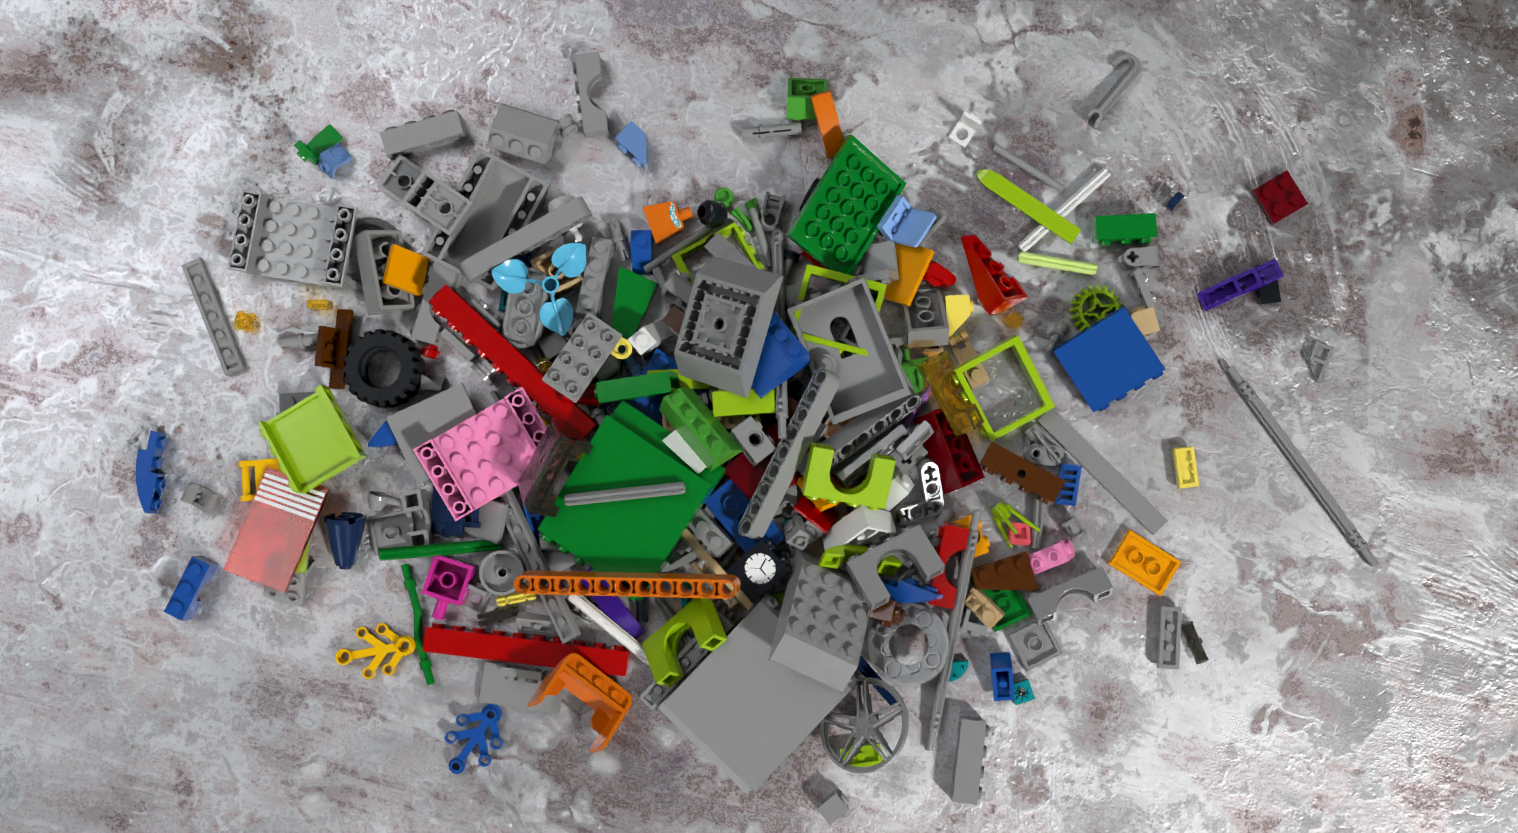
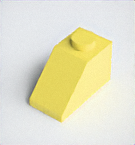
M949 295L943 298L949 324V337L973 312L974 304L973 300H970V295Z

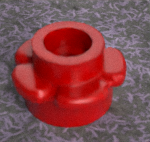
M427 343L426 347H421L423 349L421 355L436 360L438 355H440V352L437 351L438 347Z

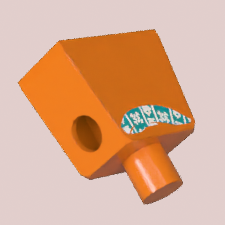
M674 201L642 207L657 247L684 232L685 228L682 221L693 217L689 206L678 210Z

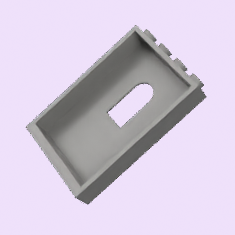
M860 276L848 280L849 284L841 287L838 284L830 287V292L823 295L821 292L809 296L811 300L804 303L802 300L790 304L791 308L787 309L800 343L809 352L811 362L809 366L812 373L814 374L817 370V359L823 354H830L837 361V367L833 373L840 376V385L827 409L833 425L911 394L865 278L860 279ZM801 310L798 321L794 312ZM844 317L851 325L859 348H865L868 356L854 354L842 359L837 348L806 341L803 333L835 341L830 330V324L834 318Z

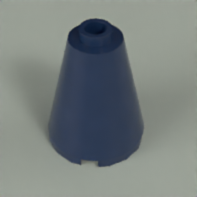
M342 512V515L335 517V513L324 516V524L334 563L336 566H339V569H351L357 562L366 523V515L363 516L362 513Z

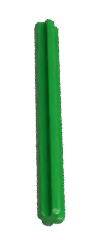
M487 540L381 548L378 551L380 561L497 551L502 550L503 543L496 544Z

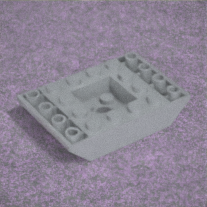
M713 256L696 273L674 351L679 374L748 398L783 276ZM723 319L724 325L719 330L718 321Z

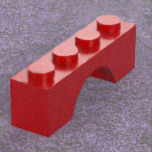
M943 521L942 526H938L936 537L939 538L938 545L934 546V549L944 565H946L948 558L952 554L966 549L970 531L967 525ZM944 569L942 574L932 578L929 583L930 586L938 588L937 592L944 594L943 598L929 601L928 604L953 609L957 588L946 578Z

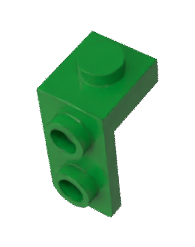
M329 124L307 145L299 140L294 146L299 150L297 155L304 162L308 160L316 165L319 161L320 153L340 143L343 137Z

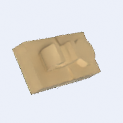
M973 587L966 594L965 605L989 629L1005 615L981 589H974Z

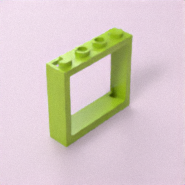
M736 222L713 233L715 236L719 232L724 238L734 234L746 258L758 269L765 271L760 260L756 261L754 257L756 252L752 244H747L745 241L746 233L741 226L738 227ZM709 236L672 255V259L680 274L682 272L687 273L691 277L690 282L694 284V280L683 260L704 250L706 245L704 242Z
M807 264L797 301L802 300L804 303L811 275L844 284H849L848 280L856 276ZM866 279L869 289L878 292L875 304L880 314L887 284ZM801 310L794 312L798 321ZM791 323L790 331L799 340L793 323ZM803 333L806 341L837 348L840 354L847 351L852 353V355L868 356L865 348L862 349Z
M1012 335L950 369L953 383L955 386L958 385L962 391L960 393L961 399L965 404L968 403L971 409L969 411L971 418L974 422H978L980 426L978 429L979 433L988 441L992 442L1055 407L1019 335ZM1011 347L1041 406L993 432L963 372Z

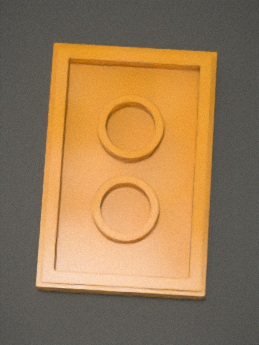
M897 243L895 248L899 280L892 281L891 284L887 285L885 299L910 307L935 252L921 246L910 247Z
M1127 530L1107 564L1156 595L1162 596L1180 566L1181 561L1133 531Z

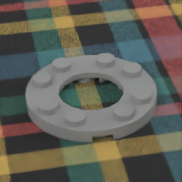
M901 603L905 610L903 622L900 621L899 626L891 624L890 627L878 625L879 622L875 621L868 635V653L874 668L884 678L902 686H917L932 680L944 668L950 652V639L945 624L932 610L916 603ZM913 624L920 627L926 633L929 648L925 657L920 662L913 665H904L892 656L889 641L892 633L898 627Z

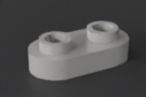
M1030 444L1023 450V458L1035 465L1057 466L1061 464L1053 459L1042 444ZM1049 445L1062 463L1064 459L1063 450L1058 446ZM1034 450L1038 453L1036 458L1033 456Z

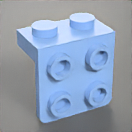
M897 195L877 225V228L887 241H893L894 243L910 247H918L937 217L934 213L913 209L904 196Z

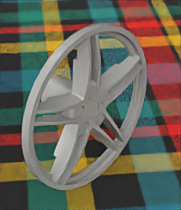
M861 677L856 678L857 681L853 686H857V715L830 712L820 722V736L824 750L836 765L852 773L868 774L885 768L901 752L908 735L909 717L904 700L896 689L877 678ZM868 684L884 688L895 698L897 703L873 713ZM861 685H863V700L865 709H862ZM898 706L900 707L899 709L879 719V715L891 711V709H894ZM901 714V735L896 747L892 751L883 736L884 725ZM829 716L850 719L849 725L829 720ZM828 724L852 731L840 757L836 755L831 747L828 737ZM856 739L857 741L854 743L853 747H852L851 750L849 751L851 745L853 744L854 740ZM873 740H878L880 742V744L889 754L888 757H886L883 754L881 749L875 744ZM866 741L884 759L880 763L869 767L849 765Z

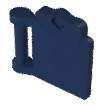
M433 486L431 522L434 534L450 538L462 535L463 527L481 528L479 508L471 512V521H467V515L455 521L437 489Z

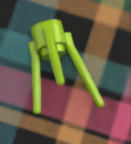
M1003 501L990 510L993 515L992 519L996 522L1009 548H1013V545L1009 544L1008 535L1001 522H1005L1014 534L1018 533L1008 519L1011 517L1009 512L1037 532L1041 531L1035 524L1014 510L1010 504L1005 505Z

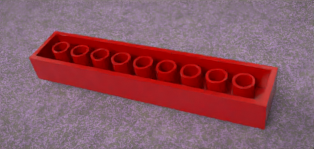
M445 284L429 301L433 305L431 310L443 319H448L446 324L454 331L463 333L461 338L469 345L476 346L478 348L476 352L486 360L490 359L492 361L491 366L496 371L502 374L505 373L507 375L506 380L511 385L517 388L523 387L530 400L537 403L535 407L544 415L549 414L552 417L550 421L559 429L564 428L567 431L565 435L574 443H584L599 427L576 403L561 402L560 392L542 381L545 374L516 347L511 345L495 327L453 288Z

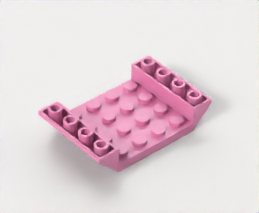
M523 387L508 394L502 400L436 438L430 439L413 449L455 521L564 458Z

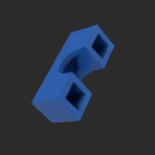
M192 556L164 612L181 621L192 619L201 602L197 599L198 594L206 583L211 582L219 564L204 556Z

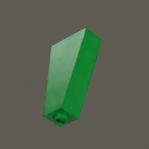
M620 267L611 327L628 340L640 329L659 285L657 282Z
M665 371L596 382L594 393L598 402L604 404L621 402L622 400L628 401L667 396L680 388L678 373Z

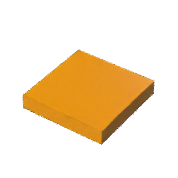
M396 244L391 245L382 283L415 296H421L429 258Z

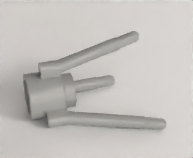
M1036 423L1024 431L1026 437L1023 439L1027 445L1032 444L1031 441L1034 444L1040 441L1056 462L1061 463V460L1043 439L1044 436L1054 446L1060 447L1063 453H1066V450L1042 426L1039 427ZM1034 450L1033 456L1036 458L1037 455H1036V452H1035V450Z

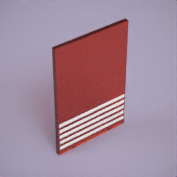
M267 467L223 570L270 587V589L287 593L330 489L319 485L305 494L293 492L288 485L289 479L287 475Z

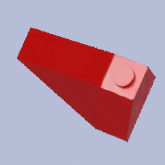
M976 235L961 237L978 298L989 315L1002 313L1028 298L1014 276L1010 278L1003 271L1005 266L991 258V251Z

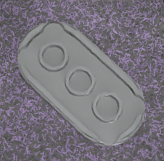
M527 267L528 275L526 278L542 281L543 278L547 277L541 270ZM525 282L523 292L517 294L508 292L502 330L506 339L514 347L530 348L536 345L543 335L544 325L540 320L539 311L542 305L549 301L550 293L543 291L539 284Z

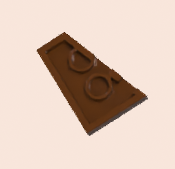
M1027 551L971 569L970 576L974 589L1039 590Z

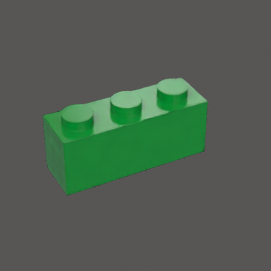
M1156 213L1095 216L1091 219L1092 244L1098 243L1099 246H1109L1111 243L1118 242L1119 245H1130L1131 242L1137 241L1141 245L1150 244L1152 240L1157 238Z

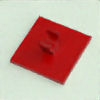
M805 495L801 497L793 508L825 534L840 514L832 507L820 512Z

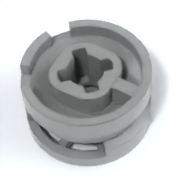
M480 356L482 361H478L477 364L474 363L471 368L485 382L492 386L497 378L496 375L498 374L501 377L503 374L496 371L491 366L492 363L489 360Z

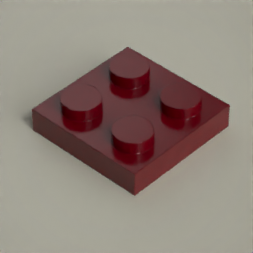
M1288 170L1251 191L1271 225L1308 204Z

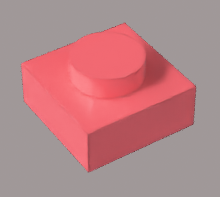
M1011 522L1018 533L1014 534L1008 527L1009 544L1028 546L1031 543L1030 526L1026 523Z

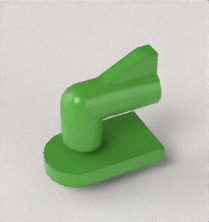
M754 197L747 201L744 206L748 211L751 208L757 207L759 218L761 219L757 199ZM739 206L730 212L746 232L752 230L751 225L753 222L751 215L746 217Z

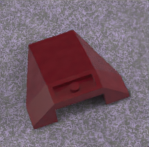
M759 414L754 419L762 418L760 422L763 427L762 431L766 436L769 435L774 440V447L777 448L781 439L778 438V419H776V414ZM786 419V428H787V426H788V424H789V421ZM749 437V441L751 444H759V440L757 437ZM742 452L728 460L725 466V474L749 500H751L774 452L754 467ZM798 470L789 487L797 485L798 478L802 477Z

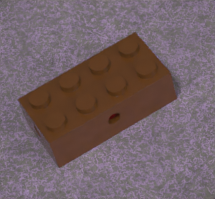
M994 442L990 443L980 462V465L983 466V471L990 475H993L994 472L1001 476L1000 480L1009 485L1012 482L1019 485L1018 490L1028 495L1030 492L1038 495L1036 499L1046 505L1049 502H1055L1066 482ZM1023 471L1025 474L1024 478L1018 477L1017 473Z

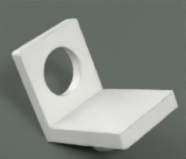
M964 111L949 139L965 148L981 121L975 115ZM958 130H966L968 137L965 140L958 139L956 136Z

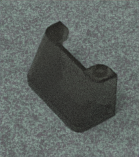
M555 420L548 425L519 480L518 488L523 505L531 513L556 518L560 508L554 504L557 498L551 492L568 460L577 462L578 455L582 453L589 455L594 447L568 422Z

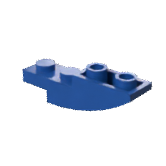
M150 431L147 449H138L136 486L144 513L157 514L162 505L161 494L166 486V474L158 473L163 464L162 454L163 449L167 446V433Z
M908 577L907 580H899V583L890 578L886 580L881 579L890 594V600L896 602H929L942 599L944 595L937 592L938 588L918 585L919 581Z

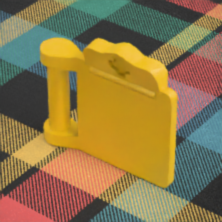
M277 458L238 461V468H241L242 483L240 502L257 501L254 500L255 496L285 507L290 506L257 494L259 490L284 500L292 501L290 498L259 488L260 485H264L292 495V492L262 482L263 479L290 488L288 484L264 476L267 473L289 481L287 475L281 472L279 468L280 463ZM249 467H255L256 494L251 495ZM261 502L263 508L280 510V508Z

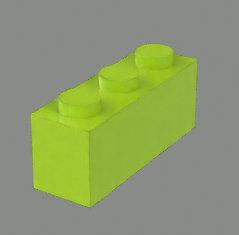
M719 388L718 391L712 392L714 417L776 413L775 389L761 399L753 389L750 390L748 398Z

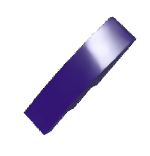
M1272 259L1258 267H1253L1237 276H1232L1197 293V296L1206 312L1283 278L1284 274L1277 260Z
M583 579L584 586L589 587L588 581ZM606 580L602 581L605 587H610ZM591 596L604 614L634 639L639 638L646 632L619 596Z

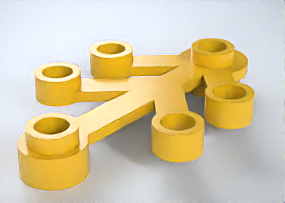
M385 622L379 623L376 626V632L379 635H385L394 642L393 644H385L372 635L368 627L361 626L357 628L356 636L359 639L366 640L374 647L351 651L349 648H343L337 651L335 659L338 664L347 665L353 659L376 655L369 666L362 671L365 679H371L376 675V669L387 653L395 652L390 662L382 667V672L389 676L395 673L396 665L403 656H408L414 652L416 644L411 636L404 635L400 637L390 630L389 625ZM381 625H384L386 628L384 633L380 631ZM361 629L366 631L365 636L360 635ZM404 642H408V649L403 647ZM345 652L349 655L348 660L343 658ZM388 665L392 667L391 673L386 671ZM367 669L372 671L371 676L366 674Z

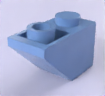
M630 121L615 137L616 147L623 154L627 152L632 157L630 160L637 167L642 166L646 170L648 168V139L646 134L635 123Z

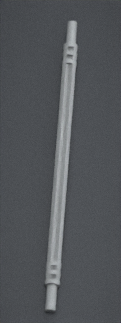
M780 216L778 226L771 231L773 273L783 276L773 311L786 325L784 233L781 229ZM787 380L775 388L776 419H778V438L780 439L787 438Z
M1233 365L1227 368L1226 371L1237 384L1236 388L1356 551H1360L1371 567L1376 566L1378 561L1367 548L1368 544L1247 380H1243Z
M973 510L966 549L962 551L955 586L957 588L953 609L950 610L947 625L950 652L944 668L937 675L928 719V735L925 750L933 751L936 732H939L979 535L977 529L981 511Z

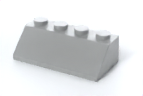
M365 230L354 236L368 315H386L415 309L413 294L382 283L390 246L396 244L404 248L401 230Z

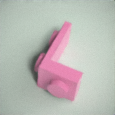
M1065 537L1054 545L1029 554L1028 558L1034 575L1068 562L1075 556V548L1072 542Z

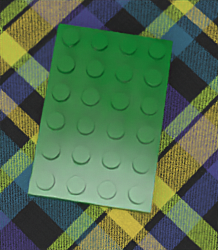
M847 135L786 236L826 269L852 275L879 230L877 225L897 195L901 194L907 183L853 135Z

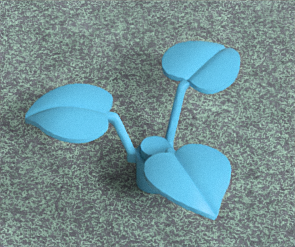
M569 243L557 248L552 255L551 261L559 269L554 277L547 276L542 281L526 278L528 268L522 261L517 259L507 260L492 269L491 273L495 282L509 293L517 294L523 292L525 282L541 285L542 290L551 295V302L544 303L539 311L542 324L560 335L567 333L573 320V308L571 303L565 298H559L555 301L554 292L559 288L557 279L561 271L566 277H577L584 271L586 266L585 244Z

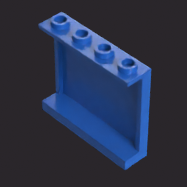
M1125 305L1055 347L1053 351L1093 412L1105 410L1110 406V402L1115 399L1117 401L1122 400L1128 395V391L1132 389L1136 391L1145 385V381L1150 378L1153 380L1159 378L1164 374L1162 371L1165 370L1164 364L1161 363Z

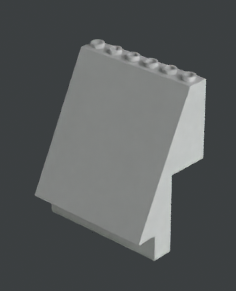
M768 593L726 634L727 640L716 650L711 651L657 707L746 794L751 789L755 791L851 691L857 681L853 674L844 691L840 693L769 661L768 658L782 606Z

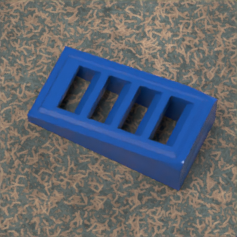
M1059 464L1057 477L1063 480L1064 478L1073 479V483L1065 482L1063 486L1071 487L1072 492L1061 489L1054 504L1075 506L1082 466ZM1065 470L1074 471V475L1065 474ZM1061 494L1071 496V500L1060 498Z

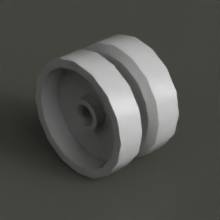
M502 549L490 553L483 559L479 568V578L481 584L488 592L494 595H507L516 591L513 585L514 580L527 571L518 552L511 549ZM505 569L506 575L502 574L501 570Z

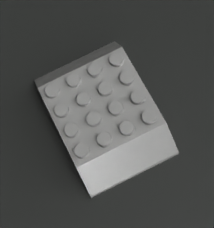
M478 148L456 188L457 192L475 204L452 237L435 227L422 255L465 276L459 266L462 261L538 219L544 207L550 184ZM450 204L447 205L443 214L451 210ZM492 273L476 281L492 291L499 286L495 282Z
M797 549L768 660L842 693L859 664L868 622L867 614L869 607L848 572L840 568L819 566V558Z

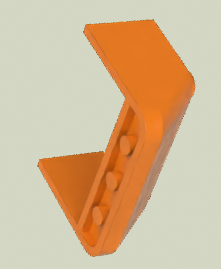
M569 654L544 678L527 706L532 707L540 704L546 695L555 696L563 688L567 689L595 710L591 716L590 725L599 735L589 749L590 753L604 750L631 707L632 697L629 692L579 654Z

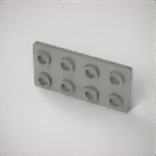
M588 312L548 369L542 381L576 403L622 338V334Z
M485 662L479 702L558 714L561 708L563 689L555 696L546 695L540 704L529 707L527 706L528 702L551 671Z

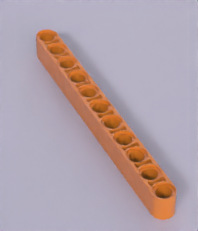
M528 570L515 578L513 585L515 590L521 594L729 599L738 592L741 583L737 576L731 574ZM523 578L528 580L529 586L523 582ZM543 579L549 582V586L543 583ZM563 579L568 581L569 587L563 584ZM583 579L588 581L589 587L584 586ZM603 580L609 583V588L603 585ZM623 580L630 584V588H626L623 585ZM643 581H647L650 584V589L644 587ZM663 581L670 583L671 589L665 588ZM684 582L690 583L692 589L685 588ZM704 582L710 583L713 587V590H708L705 587ZM725 583L732 584L734 590H728L725 587Z

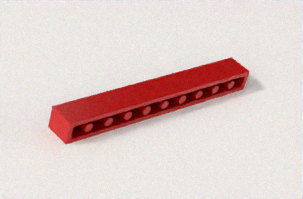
M432 622V625L425 627L423 652L555 668L565 656L576 653L604 674L625 677L628 674L630 651L623 645H614V648L606 647V643L601 642L587 645L584 640H574L573 643L567 642L562 644L560 637H553V640H547L543 635H533V638L525 637V633L513 632V635H506L503 630H493V633L485 632V628L473 627L472 630H466L463 625H452V628L444 627L445 624L439 622Z

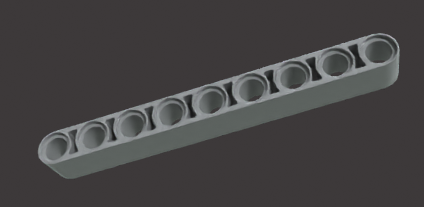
M818 368L813 374L786 428L787 438L780 440L738 525L740 535L757 541L764 537L840 385V376L824 368Z

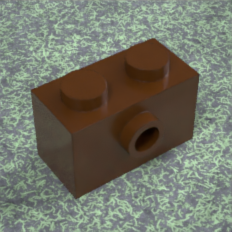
M889 600L886 604L872 611L868 609L867 617L878 621V625L890 627L892 624L899 626L900 621L903 622L905 610L903 605Z

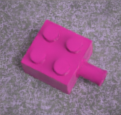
M447 555L433 557L421 592L437 599L431 617L444 620L449 603L458 606L466 604L470 592L467 586L473 583L478 565Z

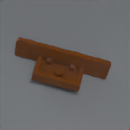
M351 309L337 310L335 328L319 326L314 366L331 369L330 389H345L343 379L346 377V374L342 373V367H346L343 357L344 355L348 356L349 351L347 348L351 342L353 310Z

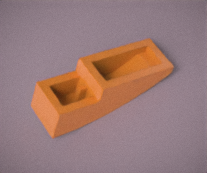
M830 90L810 96L817 128L827 159L834 157L844 142Z

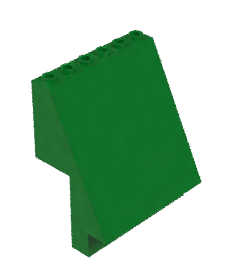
M622 400L611 416L606 415L539 526L540 538L549 544L551 541L557 544V549L565 555L568 553L575 557L573 560L582 567L586 564L592 568L590 572L661 573L683 541V533L722 479L726 469L718 466L710 472L705 468L697 474L662 442L664 438L671 434L670 431ZM684 482L686 486V492L678 495L566 506L564 503V496L572 493ZM623 580V585L626 588H630V584ZM643 581L644 587L650 589V584L647 581ZM626 596L633 602L636 599L641 602L643 597Z

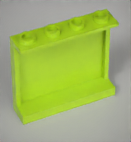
M324 385L316 387L314 394L267 422H258L261 427L259 429L261 435L270 444V452L273 456L277 457L281 472L287 475L289 479V487L293 492L299 494L309 492L367 457L330 388Z

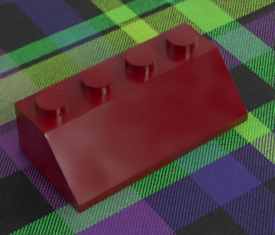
M954 403L913 419L915 425L926 420L934 431L923 445L928 451L929 459L938 466L944 494L985 478Z

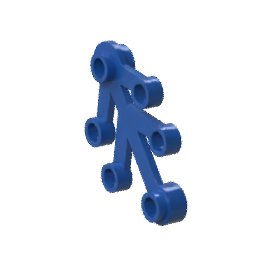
M487 704L482 709V712L462 713L457 716L456 723L461 727L466 726L469 722L482 721L476 728L461 731L451 730L445 734L444 739L448 744H453L460 739L470 738L459 756L450 760L449 770L452 773L459 774L465 770L467 766L466 759L477 742L480 752L479 765L486 767L491 763L492 757L489 755L485 736L488 726H490L492 734L491 748L497 750L502 747L503 739L500 737L498 721L502 717V710L498 705ZM488 711H493L495 716L493 718L489 717ZM461 716L466 718V723L460 722ZM449 734H453L455 736V739L453 741L449 740ZM495 739L500 741L499 746L493 744ZM482 757H487L488 763H483ZM455 762L459 763V769L454 768L453 764Z

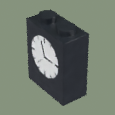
M765 536L725 571L727 574L735 575L739 578L741 583L740 589L752 603L792 568L790 559L785 554L781 555L776 549V543L771 538L767 539Z

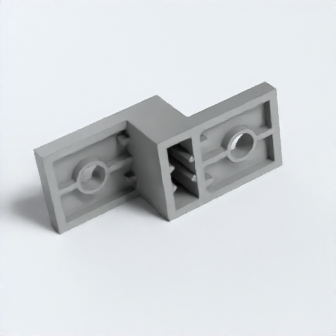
M401 154L398 155L377 185L379 189L450 237L454 235L475 205L459 192L425 169H421ZM409 177L410 183L402 187L401 180ZM450 204L451 210L443 214L441 212L442 206Z

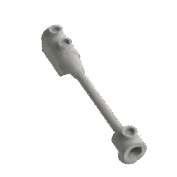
M674 272L663 285L661 296L686 312L693 284L690 282L691 277L685 272H682L680 275ZM809 364L787 380L792 382L796 379L799 380Z

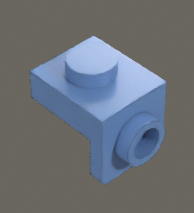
M337 143L320 153L318 166L323 173L332 178L335 176L337 169L351 161L352 156Z

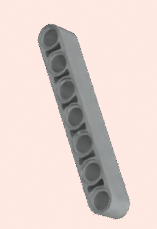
M577 197L465 259L459 266L468 282L474 283L491 274L492 269L510 259H518L586 221L592 216V213L583 197Z
M909 386L910 395L862 413L820 444L831 445L834 449L831 469L914 411L920 405L921 397ZM809 452L804 455L797 469L803 478Z

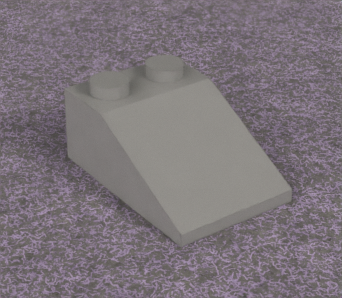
M940 286L918 287L910 307L902 305L908 349L948 345L949 324Z

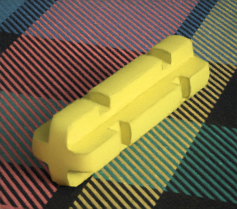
M513 592L497 596L496 601L497 605L501 607L506 606L508 603L510 605L525 602L526 600H534L537 598V594Z

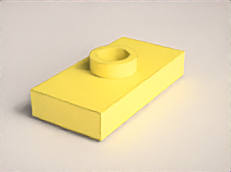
M1194 446L1173 448L1172 455L1177 489L1199 486Z

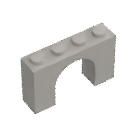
M920 525L915 527L909 526L902 531V534L898 536L892 535L884 540L885 543L879 546L875 544L869 547L866 553L862 555L856 554L848 559L849 562L846 564V570L870 611L886 604L890 600V594L877 572L878 564L885 557L897 554L909 558L925 582L944 572L945 565Z

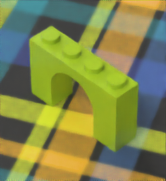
M811 442L801 489L807 499L818 500V498H822L833 504H838L839 501L846 502L848 506L852 507L864 505L868 509L878 511L879 508H886L896 463L893 456L872 453L865 480L855 488L842 489L835 486L830 480V469L834 454L833 447L831 445Z
M693 598L690 603L678 611L675 616L664 623L660 629L642 643L656 684L671 688L684 677L677 658V646L681 636L688 629H693L699 647L710 651L716 650L727 640L712 600Z

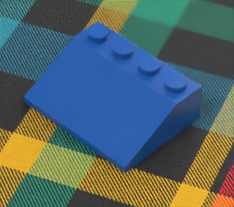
M774 311L751 386L760 399L811 363L809 352Z

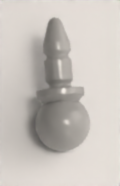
M1057 321L1053 325V330L1050 332L1051 338L1046 347L1047 353L1052 351L1058 341H1062L1068 333L1069 326L1066 322Z

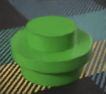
M723 187L715 192L714 200L723 202L726 207H729L733 203L734 195L730 189Z

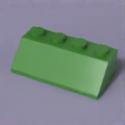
M678 388L663 397L659 408L660 412L710 472L742 452L743 449L719 420L714 417L713 413L692 388Z

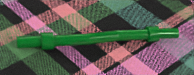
M408 563L401 565L405 579L403 583L405 590H408L414 611V641L420 658V670H423L428 686L435 683L431 670L433 666L431 659H428L427 652L422 651V609L416 591L417 583L415 578L413 579Z

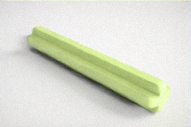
M1023 251L1018 255L1019 263L1095 275L1097 272V264Z

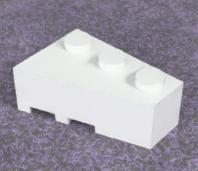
M859 505L854 511L832 525L826 534L821 535L824 550L839 545L862 546L871 541L875 544L880 541L879 537L888 533L892 536L897 534L891 512L881 509L878 511L870 510L867 506Z

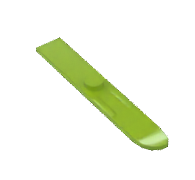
M987 169L977 171L976 176L987 189L1070 245L1080 233V228L1000 174Z

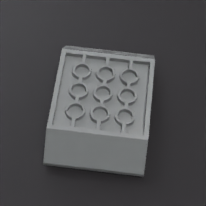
M242 190L227 269L261 277L326 287H344L358 207L337 204L336 207L268 197L263 193Z

